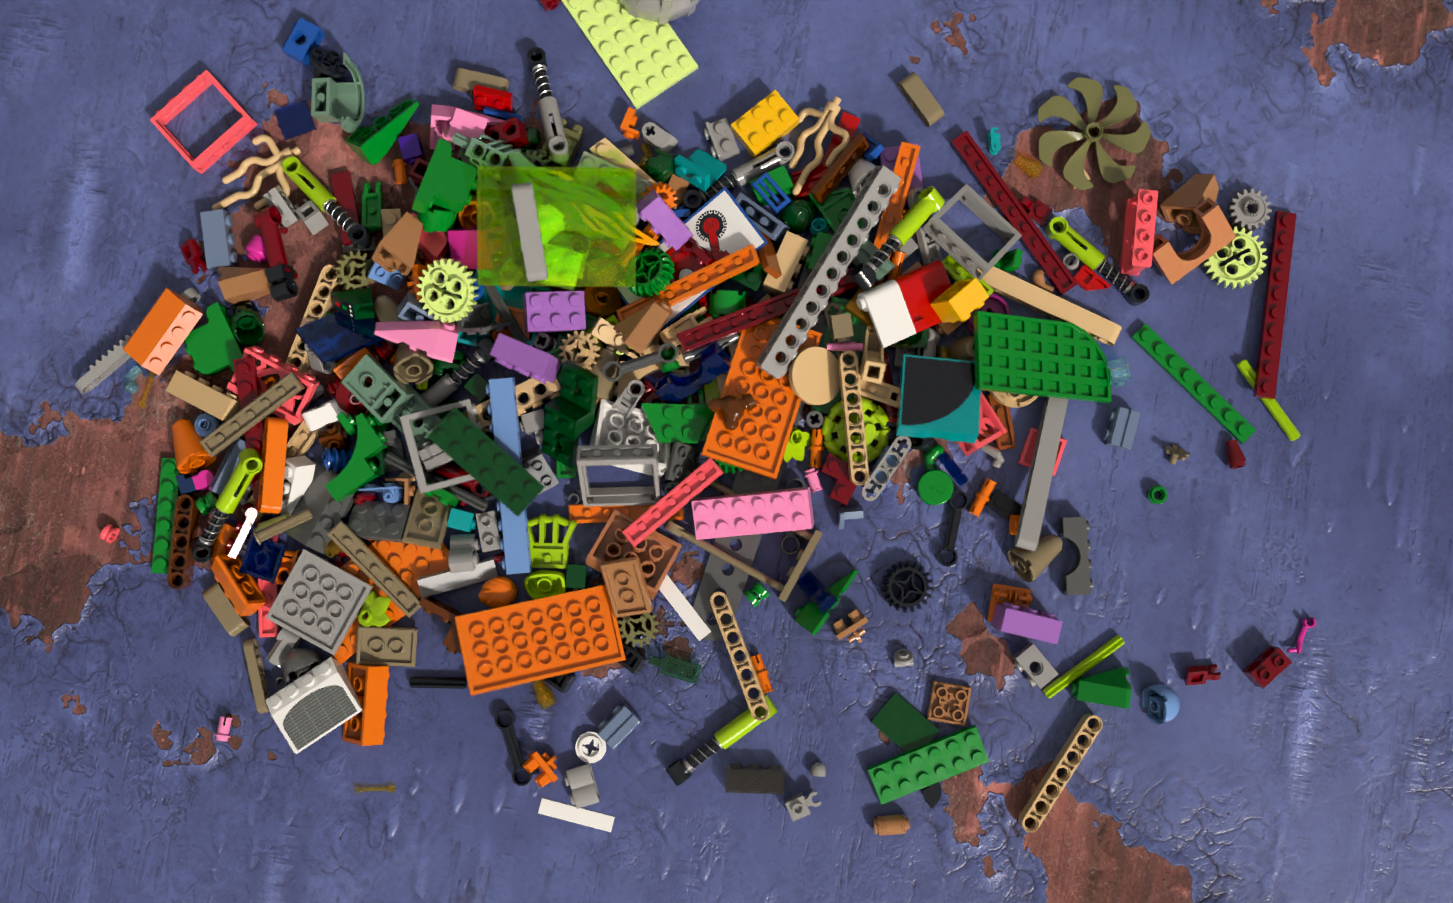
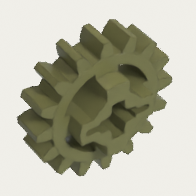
M347 251V255L341 254L342 260L335 261L338 267H333V270L338 272V274L334 275V278L340 279L337 284H344V290L349 288L350 290L363 289V287L365 289L370 288L368 283H374V280L367 276L369 274L368 270L372 267L370 264L372 259H366L367 254L362 253L360 255V251H355L354 254L352 251ZM352 259H358L361 262L355 263ZM354 279L358 284H352L349 281Z
M644 613L640 618H634L631 615L622 617L624 618L623 620H618V623L622 625L619 628V631L623 632L621 638H627L626 644L630 641L633 642V647L637 643H639L640 647H643V642L649 645L651 643L649 638L655 639L656 636L653 633L659 632V629L655 628L659 621H654L657 615ZM648 618L651 622V630L646 624ZM626 622L630 625L631 631L629 634L626 631ZM633 622H642L641 626L644 630L639 629L638 631H636V626ZM638 634L646 636L642 639H635V636Z

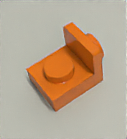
M631 107L627 109L620 130L625 138L630 140L635 138L638 140L640 137L639 131L632 129V127L635 128L638 117L636 110Z

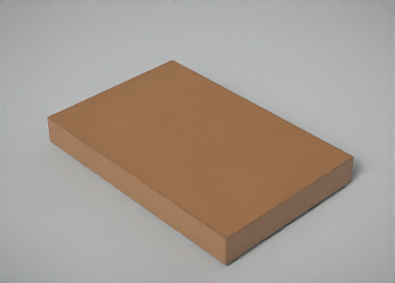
M638 556L601 562L600 567L615 618L653 611Z

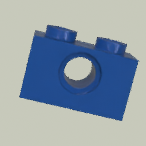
M299 18L298 22L292 27L291 35L284 41L282 51L289 58L308 67L310 63L309 56L313 48L319 47L325 33L320 27ZM301 39H305L303 44H299Z

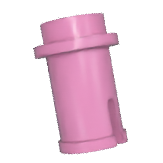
M814 467L804 471V478H807L811 492L814 493L822 490L823 487L817 475L818 470L816 471Z
M220 716L218 730L214 735L216 740L228 741V738L231 737L229 732L232 717Z

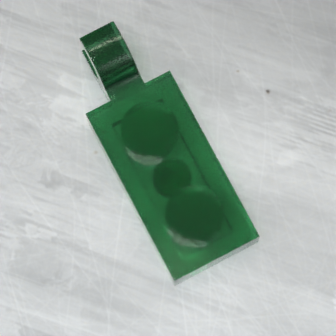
M665 654L664 659L650 655L648 664L661 667L660 674L695 685L702 665Z

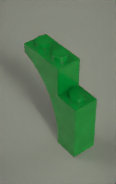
M360 413L355 417L357 423V443L354 453L344 470L325 485L336 502H342L358 491V489H361L364 485L380 476L377 472L379 470L378 466L373 460L370 461L369 459L388 447L385 442L387 438L382 431L378 432L375 428L376 422L371 415L367 416V414Z

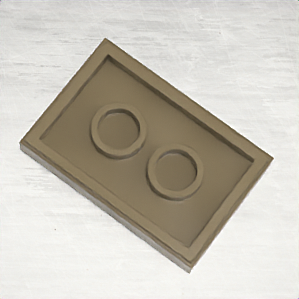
M417 488L402 542L441 550L453 506L449 504L445 506L439 503L434 496L427 497L421 494L420 489Z
M358 625L356 664L415 667L418 628L377 627L375 625L365 627Z

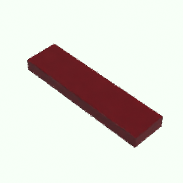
M350 171L330 174L337 206H341V210L347 212L346 215L352 217L354 223L360 224ZM340 226L344 246L352 245L353 243L348 238L346 232L343 231L342 226Z

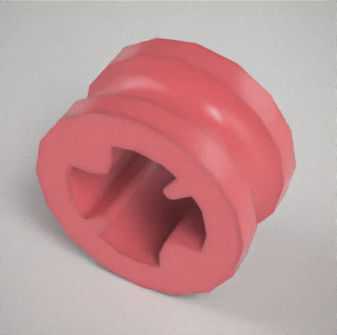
M108 524L102 530L100 539H106L107 543H112L117 538L120 529L117 527L113 528L112 524Z

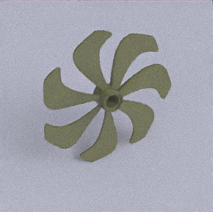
M1077 77L1067 85L1068 88L1077 90L1083 95L1087 107L1088 125L1085 124L1071 102L1063 96L1051 97L1038 109L1039 123L1051 116H1056L1067 120L1082 131V133L1049 131L1044 133L1038 142L1039 159L1048 167H1052L1053 155L1060 147L1079 140L1085 142L1070 157L1063 168L1065 180L1079 190H1087L1094 187L1084 173V162L1090 144H1095L1102 178L1108 183H1117L1130 179L1135 171V165L1121 166L1109 157L1098 140L1102 138L1127 152L1137 154L1145 149L1151 135L1150 128L1145 121L1142 122L1136 132L1131 134L1113 135L1103 133V128L1131 117L1137 110V103L1130 90L1120 85L1113 86L1117 95L1116 105L1100 124L1095 122L1101 106L1103 88L1098 81ZM1088 130H1093L1096 137L1091 136Z

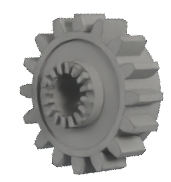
M1253 188L1248 192L1244 189L1240 193L1235 194L1234 198L1229 201L1231 206L1227 208L1230 211L1228 218L1232 219V225L1236 224L1238 229L1244 227L1245 231H1249L1251 228L1254 231L1264 226V221L1270 219L1267 214L1272 212L1271 209L1267 208L1271 202L1265 201L1268 196L1261 197V191L1259 190L1254 193ZM1247 207L1251 209L1252 213L1247 211Z

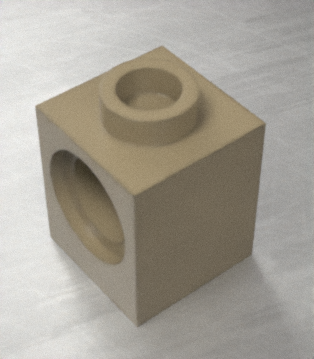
M851 313L830 316L833 339H837L838 342L849 341V337L854 336Z

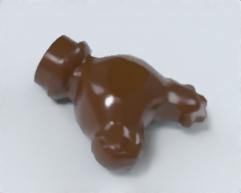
M751 393L743 394L742 399L734 395H728L723 398H712L708 402V409H711L712 412L715 410L723 412L726 417L725 427L730 431L738 427V421L743 417L746 409L752 411L753 408L757 407Z

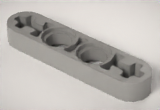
M898 436L892 442L870 475L867 483L861 489V496L864 500L873 501L880 495L911 448V441L907 436ZM904 439L906 441L905 445L907 446V448L903 447L899 451V453L902 454V456L900 457L896 452H893L891 450L892 448H894V450H897V448L899 447V444L897 443L898 440L902 441ZM888 455L896 457L897 462L894 466L886 463ZM878 471H883L886 474V479L883 482H879L875 478ZM872 480L875 484L880 485L881 487L880 489H878V487H875V489L873 490V493L875 494L874 497L870 496L868 498L866 497L867 492L865 491V489H870L873 486V484L870 483V481Z

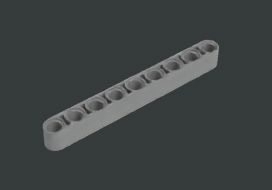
M1045 397L1015 536V547L1035 551L1037 548L1068 399Z

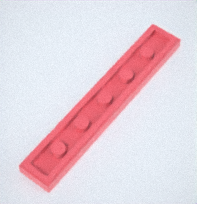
M709 458L624 529L622 533L632 546L636 547L724 472L712 458Z
M278 535L261 542V545L257 542L258 586L268 601L266 605L258 610L259 638L277 637L280 632V626L266 618L279 594V584L274 580L278 554Z

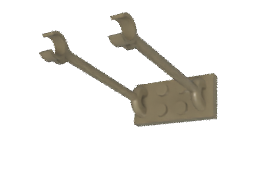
M715 480L708 485V487L710 486L725 495L739 494ZM670 520L664 528L780 591L781 594L778 599L786 602L823 535L818 530H815L814 534L805 529L792 531L808 540L809 543L805 550L801 549L796 557L798 563L796 567L791 566L786 575L789 577V580L784 585L702 539L696 540L695 535Z

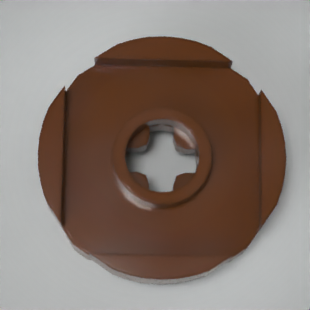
M593 282L589 284L584 291L586 311L597 319L599 317L606 319L612 314L614 315L621 303L619 291L608 282ZM597 297H604L605 303L599 302Z

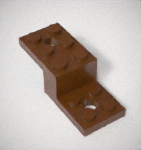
M431 596L423 597L419 605L423 607L422 610L431 615L435 613L440 616L439 619L448 624L453 623L442 643L447 646L446 650L453 654L457 652L462 654L454 617L466 614Z

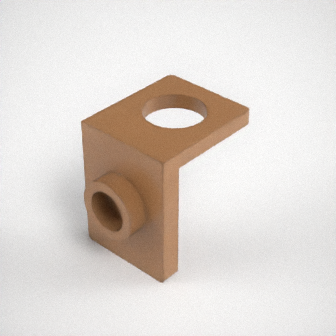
M672 174L668 184L676 191L674 195L677 196V199L674 202L677 206L672 207L674 209L681 205L683 196L690 184L676 174Z
M385 478V481H404V505L412 504V496H415L413 478Z

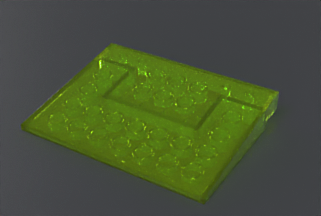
M477 166L478 285L636 287V168ZM532 182L548 272V279L528 282L512 194V185Z

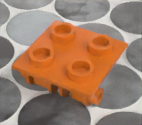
M993 583L987 622H992L996 603L1002 605L1003 601L1020 606L1019 609H1021V606L1029 607V603L1032 602L1031 589Z

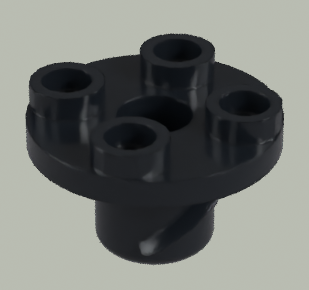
M313 48L309 56L311 64L315 67L313 72L314 78H341L345 76L348 68L339 58L340 55L333 50L328 52Z

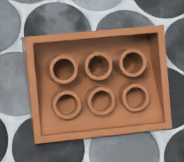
M614 509L588 554L585 564L602 573L601 562L638 556L650 599L653 600L682 545L654 531L636 547H633L622 531L635 520Z

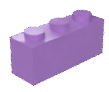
M654 189L636 204L640 210L638 215L644 222L648 220L651 223L650 228L656 235L660 233L663 236L662 241L668 248L672 246L677 251L694 236L685 223Z

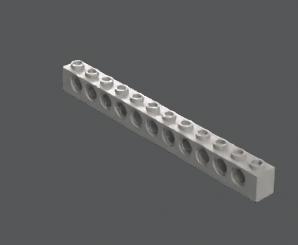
M884 165L876 166L756 361L754 366L771 377L780 379V377L785 375L789 362L796 357L797 349L808 337V331L817 323V316L828 305V298L837 290L839 280L848 272V266L857 257L861 244L867 241L869 231L878 223V216L881 211L887 208L889 198L898 190L901 178ZM879 185L882 187L881 195L878 193ZM869 202H871L872 204L871 211H869L867 208ZM859 218L862 220V226L860 228L857 225V221ZM849 235L852 237V242L850 245L847 243V238ZM838 252H841L842 259L840 261L837 260ZM829 268L832 271L830 278L827 277V270ZM820 285L821 288H822V291H821V293L818 295L817 292H816V289H817V287ZM808 302H811L812 305L810 311L806 310ZM800 318L802 323L801 326L797 328L796 321ZM790 335L791 342L787 345L786 337ZM780 352L781 359L776 361L775 356Z

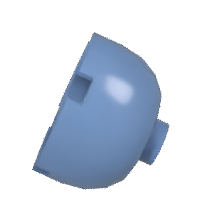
M1155 684L1147 686L1142 691L1143 709L1147 708L1149 714H1146V716L1153 723L1162 724L1169 722L1179 713L1180 700L1171 687Z

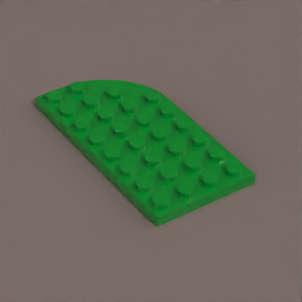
M983 311L973 313L975 390L1099 403L1112 402L1111 377L1107 359L1098 343L1085 330L1068 322Z

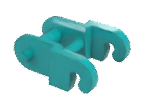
M993 127L987 135L991 155L998 154L1001 149L1000 133L994 132L998 130L997 127Z

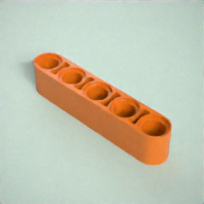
M266 417L264 422L261 457L263 466L260 470L258 494L259 513L279 514L281 512L288 435V419Z

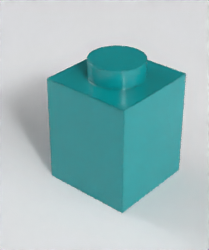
M451 508L446 527L473 532V529L476 530L477 528L476 515L472 512Z

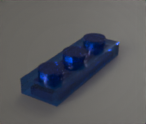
M810 571L796 583L823 613L838 601Z

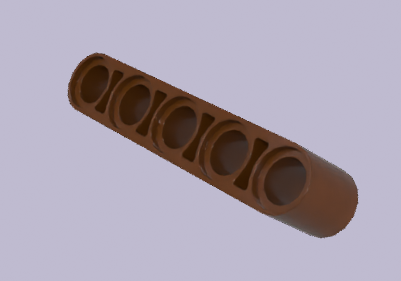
M181 495L176 500L167 579L168 585L173 589L187 588L192 583L194 559L190 549V542L197 537L200 513L195 504V499L198 497L194 495ZM187 499H190L191 505L189 508H187L185 504ZM185 518L189 520L187 527L183 524ZM183 537L187 540L185 546L181 543ZM181 556L185 559L183 566L179 563ZM179 575L183 579L181 585H179L177 582V578L179 577Z

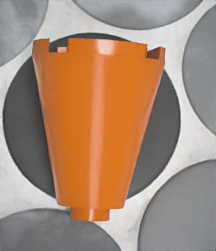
M179 419L174 422L172 435L176 468L181 474L199 472L198 468L204 466V469L214 464L216 456L210 457L200 444L203 437L197 434L192 422L186 419Z

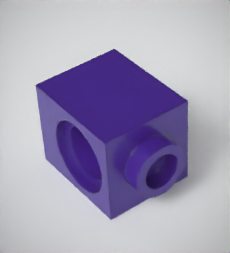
M417 133L398 137L402 157L407 164L414 165L417 158L426 160L421 139Z

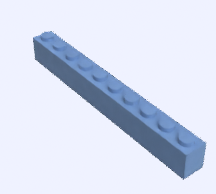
M515 377L489 379V383L486 384L487 395H490L491 403H488V413L492 415L493 421L490 423V433L494 434V442L523 467ZM497 500V510L501 512L499 530L503 531V539H500L501 550L505 551V558H502L503 570H506L507 574L530 573L532 571L527 508L519 516H516L501 501Z

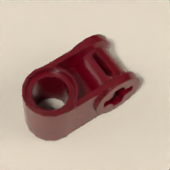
M644 379V393L639 400L642 403H654L659 400L662 404H666L654 386L647 379ZM640 388L633 390V394H639Z

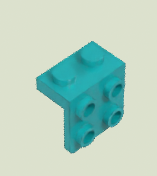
M697 149L688 159L680 154L674 159L675 174L704 192L727 170L726 164L701 149Z

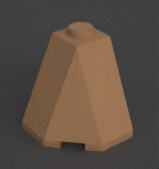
M1195 174L1168 197L1160 206L1165 219L1171 223L1177 222L1183 226L1182 230L1189 234H1201L1202 227L1193 209L1207 198L1216 202L1219 186L1215 175Z
M406 212L380 241L371 259L388 272L398 270L402 275L407 276L414 266L423 224L416 216Z
M219 267L218 273L222 274V276L218 278V283L224 299L230 303L238 304L249 300L253 301L270 294V286L273 283H268L265 272L268 268Z
M656 300L616 324L613 329L618 334L621 332V340L637 353L642 354L650 347L674 310L670 308L671 305L668 302Z

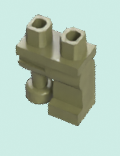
M561 118L568 142V159L560 163L552 160L548 154L549 147L545 132L544 144L538 150L540 154L546 153L545 159H551L549 163L550 166L554 167L553 169L566 174L578 148L582 144L583 127L574 124L571 130L566 128L568 125L567 121ZM552 127L553 134L555 137L557 136L555 127Z

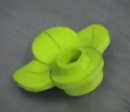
M792 428L783 456L785 462H789L791 458L798 461L804 460L805 446L811 444L810 434L801 432L799 428Z
M371 591L358 615L359 623L365 627L372 625L382 627L390 621V617L385 612L391 598L385 596L377 597L376 592Z

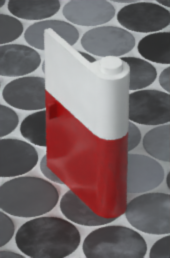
M936 260L859 293L856 303L859 309L865 312L869 311L881 346L885 348L941 323L942 321L930 304L951 287V283L943 263L940 260Z

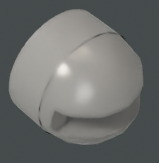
M1069 253L1064 256L1063 264L1067 269L1074 270L1079 266V259L1076 254Z
M820 762L814 763L810 769V775L826 777L825 766Z

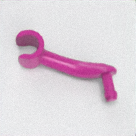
M1310 617L1309 625H1307L1306 618L1301 619L1302 628L1296 639V648H1288V653H1301L1307 629L1313 628L1316 625V620L1313 617Z

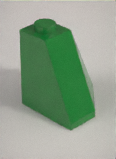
M1116 666L1077 678L1071 684L1070 693L1073 695L1072 698L1129 709L1132 690L1131 683H1128L1126 676H1129V668Z

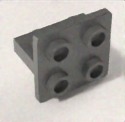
M676 441L671 443L668 468L661 476V479L678 483L683 481L696 470L701 449Z

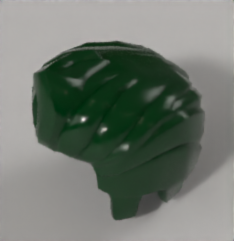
M655 149V153L658 156L655 158L649 157L642 170L654 181L665 183L675 173L674 159L678 155Z
M797 199L785 206L781 212L780 221L791 228L789 232L801 234L810 227L816 217L813 202Z
M243 305L236 308L235 314L231 317V328L234 336L241 344L257 345L265 334V325L261 315Z
M455 348L452 363L434 359L432 375L441 378L446 373L452 374L454 369L457 370L460 364H464L467 361L468 355Z

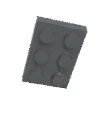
M364 500L362 505L354 503L348 527L360 539L403 543L402 538L411 505Z

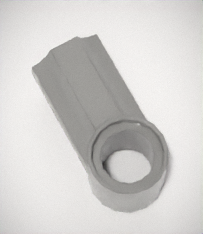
M282 628L276 638L277 642L266 659L273 665L281 667L285 657L300 644L303 638Z

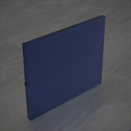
M339 311L295 329L308 348L312 350L324 365L385 339L374 334L376 323L373 319L355 320Z

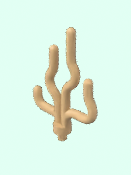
M836 96L832 102H827L823 112L808 107L801 110L798 114V124H801L807 115L819 118L814 126L800 134L797 140L796 152L788 165L790 169H794L804 152L807 137L818 131L819 133L814 142L815 159L802 171L792 190L793 195L799 194L811 171L822 162V141L828 130L842 136L843 141L831 152L825 163L826 167L830 168L838 155L850 143L848 131L835 125V117L841 109L838 106L841 99Z
M261 134L253 138L252 143L254 145L266 142L273 156L267 159L257 156L246 158L241 162L237 170L223 177L222 182L229 184L241 177L251 164L269 167L256 175L253 186L249 191H239L214 204L212 210L223 209L239 199L254 197L260 190L262 180L276 172L282 190L289 197L290 186L284 176L282 162L287 157H296L302 153L300 148L296 146L291 149L288 146L279 151L270 136ZM263 198L257 201L254 207L259 210L268 205V203Z

